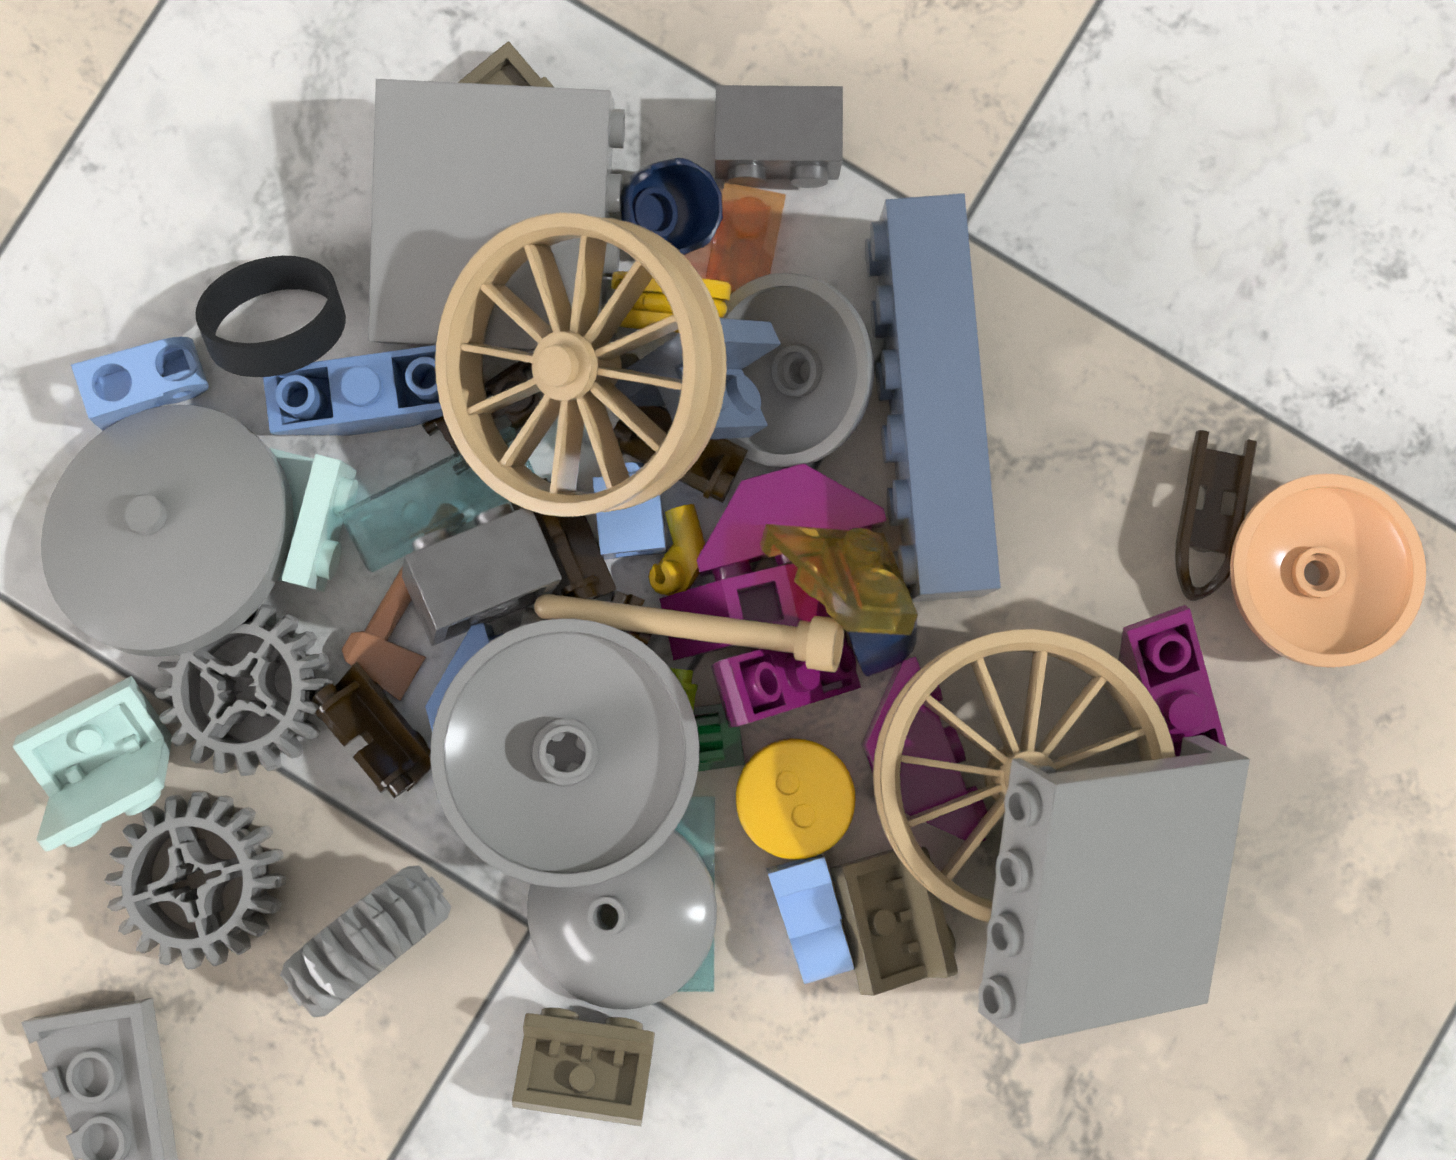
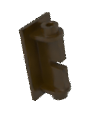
M637 406L666 434L668 433L673 421L667 408L663 406ZM619 419L613 430L622 456L627 454L646 464L655 451ZM709 439L698 460L678 481L702 492L703 497L706 499L711 497L723 503L748 450L728 439Z
M510 502L514 511L523 508L519 505ZM533 511L562 577L552 594L595 600L617 590L606 562L600 554L599 546L585 515L559 517Z
M358 662L351 666L335 686L333 683L327 685L312 698V701L319 706L315 715L324 722L344 747L360 736L366 741L368 745L360 749L353 758L374 782L380 793L387 790L395 799L406 790L407 792L410 791L431 770V750L423 736L410 726L387 698L382 687L370 678Z

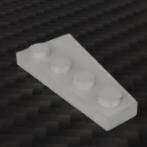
M153 998L38 1016L21 1022L29 1044L37 1041L48 1071L42 1073V1077L51 1099L59 1097L72 1133L67 1135L66 1138L75 1160H178Z

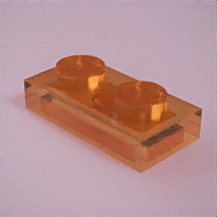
M725 182L722 194L723 220L713 238L705 279L730 283L731 295L744 284L771 274L786 194Z

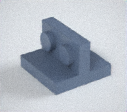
M720 318L726 347V385L722 408L710 439L749 438L767 427L768 424L760 409L761 397L755 384L744 375L742 369L772 351L781 343L771 322ZM680 333L626 370L683 380V350ZM618 379L614 385L636 406H666L672 421L674 420L681 390Z

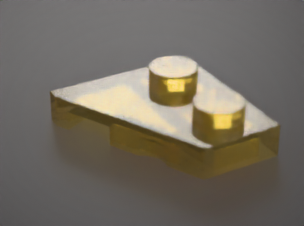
M775 524L765 525L760 542L761 550L768 557L784 554L797 566L798 570L794 582L810 597L822 602L827 609V613L846 631L911 635L918 613L884 533H877L864 528L839 530Z

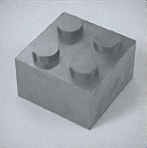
M509 503L499 505L474 517L473 520L476 526L472 529L451 536L449 529L443 528L426 534L411 543L414 551L404 555L402 579L431 646L466 633L473 625L483 622L490 623L531 606L543 594H552L562 577L533 511L522 508L513 512Z

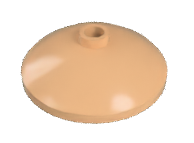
M1315 474L1292 480L1273 489L1249 511L1240 525L1232 547L1230 578L1233 595L1244 621L1252 632L1270 649L1289 660L1308 666L1326 668L1345 667L1368 661L1392 647L1409 629L1418 613L1424 596L1426 562L1423 546L1416 528L1406 512L1388 494L1364 480L1351 476ZM1309 562L1316 565L1320 572V578L1316 585L1307 582L1304 576V569Z

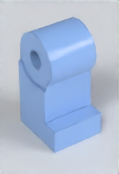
M189 337L162 339L71 364L88 418L102 431L128 416L150 408L195 398L206 392L209 388L193 339Z
M823 854L807 859H796L766 868L804 985L854 970L842 929V917Z

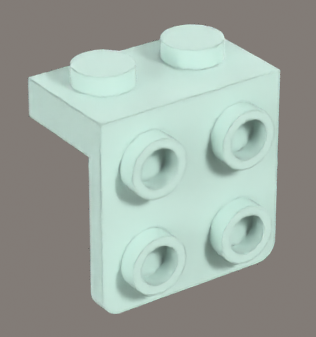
M270 448L286 474L293 499L294 511L290 550L278 581L324 592L327 580H331L334 577L339 565L342 546L338 539L344 517L350 516L356 502L358 481L355 480L357 470L339 459L315 454L313 459Z
M132 676L16 736L12 747L49 796L36 839L44 851H51L63 844L67 847L77 846L91 838L104 822L122 813H125L127 816L136 815L149 808L160 797L161 790L165 784L173 736L165 724L158 719V714Z

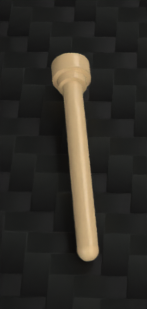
M543 594L536 599L534 604L536 614L545 620L581 619L609 625L619 630L794 653L795 660L806 662V667L813 670L836 672L843 648L844 623L842 619L814 616L811 622L800 621L798 627L554 594Z

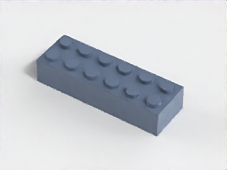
M965 193L886 199L879 221H873L870 224V238L865 240V259L868 277L878 276L879 286H876V300H872L870 305L873 338H884L885 349L881 353V363H876L877 394L879 401L889 400L890 406L887 425H882L881 427L882 453L884 463H895L896 480H893V488H887V512L890 526L900 525L902 545H899L898 551L892 552L893 579L900 589H906V595L910 602L982 597L1001 589Z

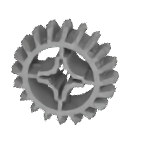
M262 604L256 611L255 616L252 614L235 630L218 641L194 651L178 654L180 658L177 663L162 661L157 666L161 673L173 675L172 686H160L156 688L154 694L160 699H172L174 708L163 711L158 719L163 724L181 722L182 727L174 733L171 739L175 746H185L196 740L190 756L193 762L204 763L213 755V767L217 773H228L236 761V766L241 776L254 775L258 767V759L267 771L277 770L281 767L279 749L290 758L300 757L303 754V749L295 736L296 734L307 739L318 738L321 731L308 720L309 715H315L316 710L319 708L312 701V698L315 696L316 691H320L333 683V680L326 678L315 679L314 670L323 668L329 663V658L326 654L306 655V652L317 641V636L313 632L305 631L292 639L298 628L299 619L297 617L286 614L276 623V608ZM244 636H257L264 639L257 652L249 651L247 656L236 665L229 661L219 660L213 656L220 647L234 639ZM280 654L284 658L291 675L292 693L289 705H287L289 701L278 693L275 686V675L282 664L277 660ZM229 676L253 677L255 682L248 686H256L254 696L261 701L237 700L236 694L242 691H235L236 681ZM201 677L212 686L214 691V702L207 714L211 721L207 718L201 704ZM252 712L257 713L261 717H270L279 723L268 734L251 742H241L226 736L233 725H241L243 720Z
M207 792L192 793L188 805L181 795H173L165 799L164 811L157 806H150L142 811V819L145 826L133 823L128 824L122 830L125 838L133 847H115L109 854L116 862L124 865L123 871L107 874L104 880L108 885L122 887V896L110 900L107 908L111 911L127 909L130 918L121 923L118 932H121L123 935L138 929L143 932L137 942L136 951L146 953L160 944L159 964L169 965L174 963L181 954L186 969H195L201 966L205 956L213 966H217L227 961L228 948L237 955H241L251 948L250 938L247 933L260 937L268 932L270 927L259 912L273 914L280 910L281 901L267 894V889L284 886L286 884V876L280 873L269 874L268 864L281 860L283 852L281 849L264 852L261 843L269 839L273 834V829L270 826H263L252 832L248 829L255 818V810L251 807L243 808L232 817L234 804L233 798L230 796L218 797L211 807ZM195 827L209 830L220 836L230 845L237 857L221 859L214 856L208 849L205 838L198 839ZM171 836L173 846L167 849L170 862L168 871L162 879L152 883V869L155 858L162 845ZM199 870H203L204 874L216 870H221L222 875L206 880V884L192 890L189 885L178 889L172 888L174 883L186 880L188 875ZM243 876V888L239 904L233 915L223 925L219 912L225 910L223 904L225 886L231 880ZM171 901L178 904L183 909L187 921L195 922L197 931L185 928L171 920L163 912L158 902Z
M419 865L403 868L363 899L359 900L345 913L321 930L314 938L304 944L291 958L285 961L280 976L289 987V994L299 1006L303 1005L312 1017L326 1016L448 918L451 905L442 895L443 889L432 876L429 878Z

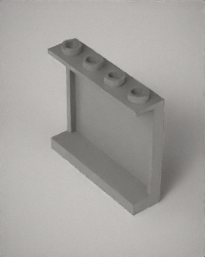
M376 79L368 341L391 344L436 345L444 306L458 276L484 244L508 227L528 218L544 214L577 213L610 218V213H620L622 174H611L612 149L624 148L625 109H614L615 101L610 90ZM581 238L562 241L550 246L571 308ZM608 242L606 244L598 316L607 304V277H612L615 271H619L620 248ZM527 260L505 285L551 327L529 260ZM495 303L488 323L484 344L509 349L535 350L539 343ZM616 332L614 333L610 341H615Z
M1204 735L1183 738L1179 757L1047 774L1021 758L1012 759L1009 785L1004 800L1005 814L1000 851L996 861V881L991 918L987 926L988 940L983 977L979 987L978 1012L1020 1045L1207 1004L1250 758Z

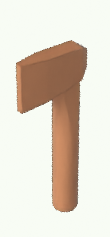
M440 503L420 537L443 528H448L450 533H452L461 518L460 511L452 504ZM403 566L365 630L351 633L342 648L344 659L348 664L352 666L358 662L373 681L377 682L382 689L399 701H401L426 658L423 655L388 641L412 601L402 579Z

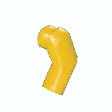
M695 504L682 505L665 511L673 544L660 562L653 564L648 575L651 588L661 595L669 596L689 590L700 574L697 558L705 546V540Z

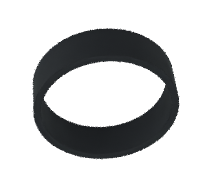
M298 256L265 257L229 270L211 283L203 292L195 312L198 328L212 360L227 372L245 377L278 376L296 371L313 363L325 355L337 343L346 323L345 310L331 272L314 260ZM294 289L315 292L327 298L325 306L311 322L281 338L258 343H239L228 341L215 335L219 325L230 312L246 301L266 293Z

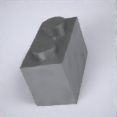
M716 85L715 179H728V184L746 188L761 186L765 184V179H790L791 185L801 188L822 187L828 184V180H839L843 162V86Z

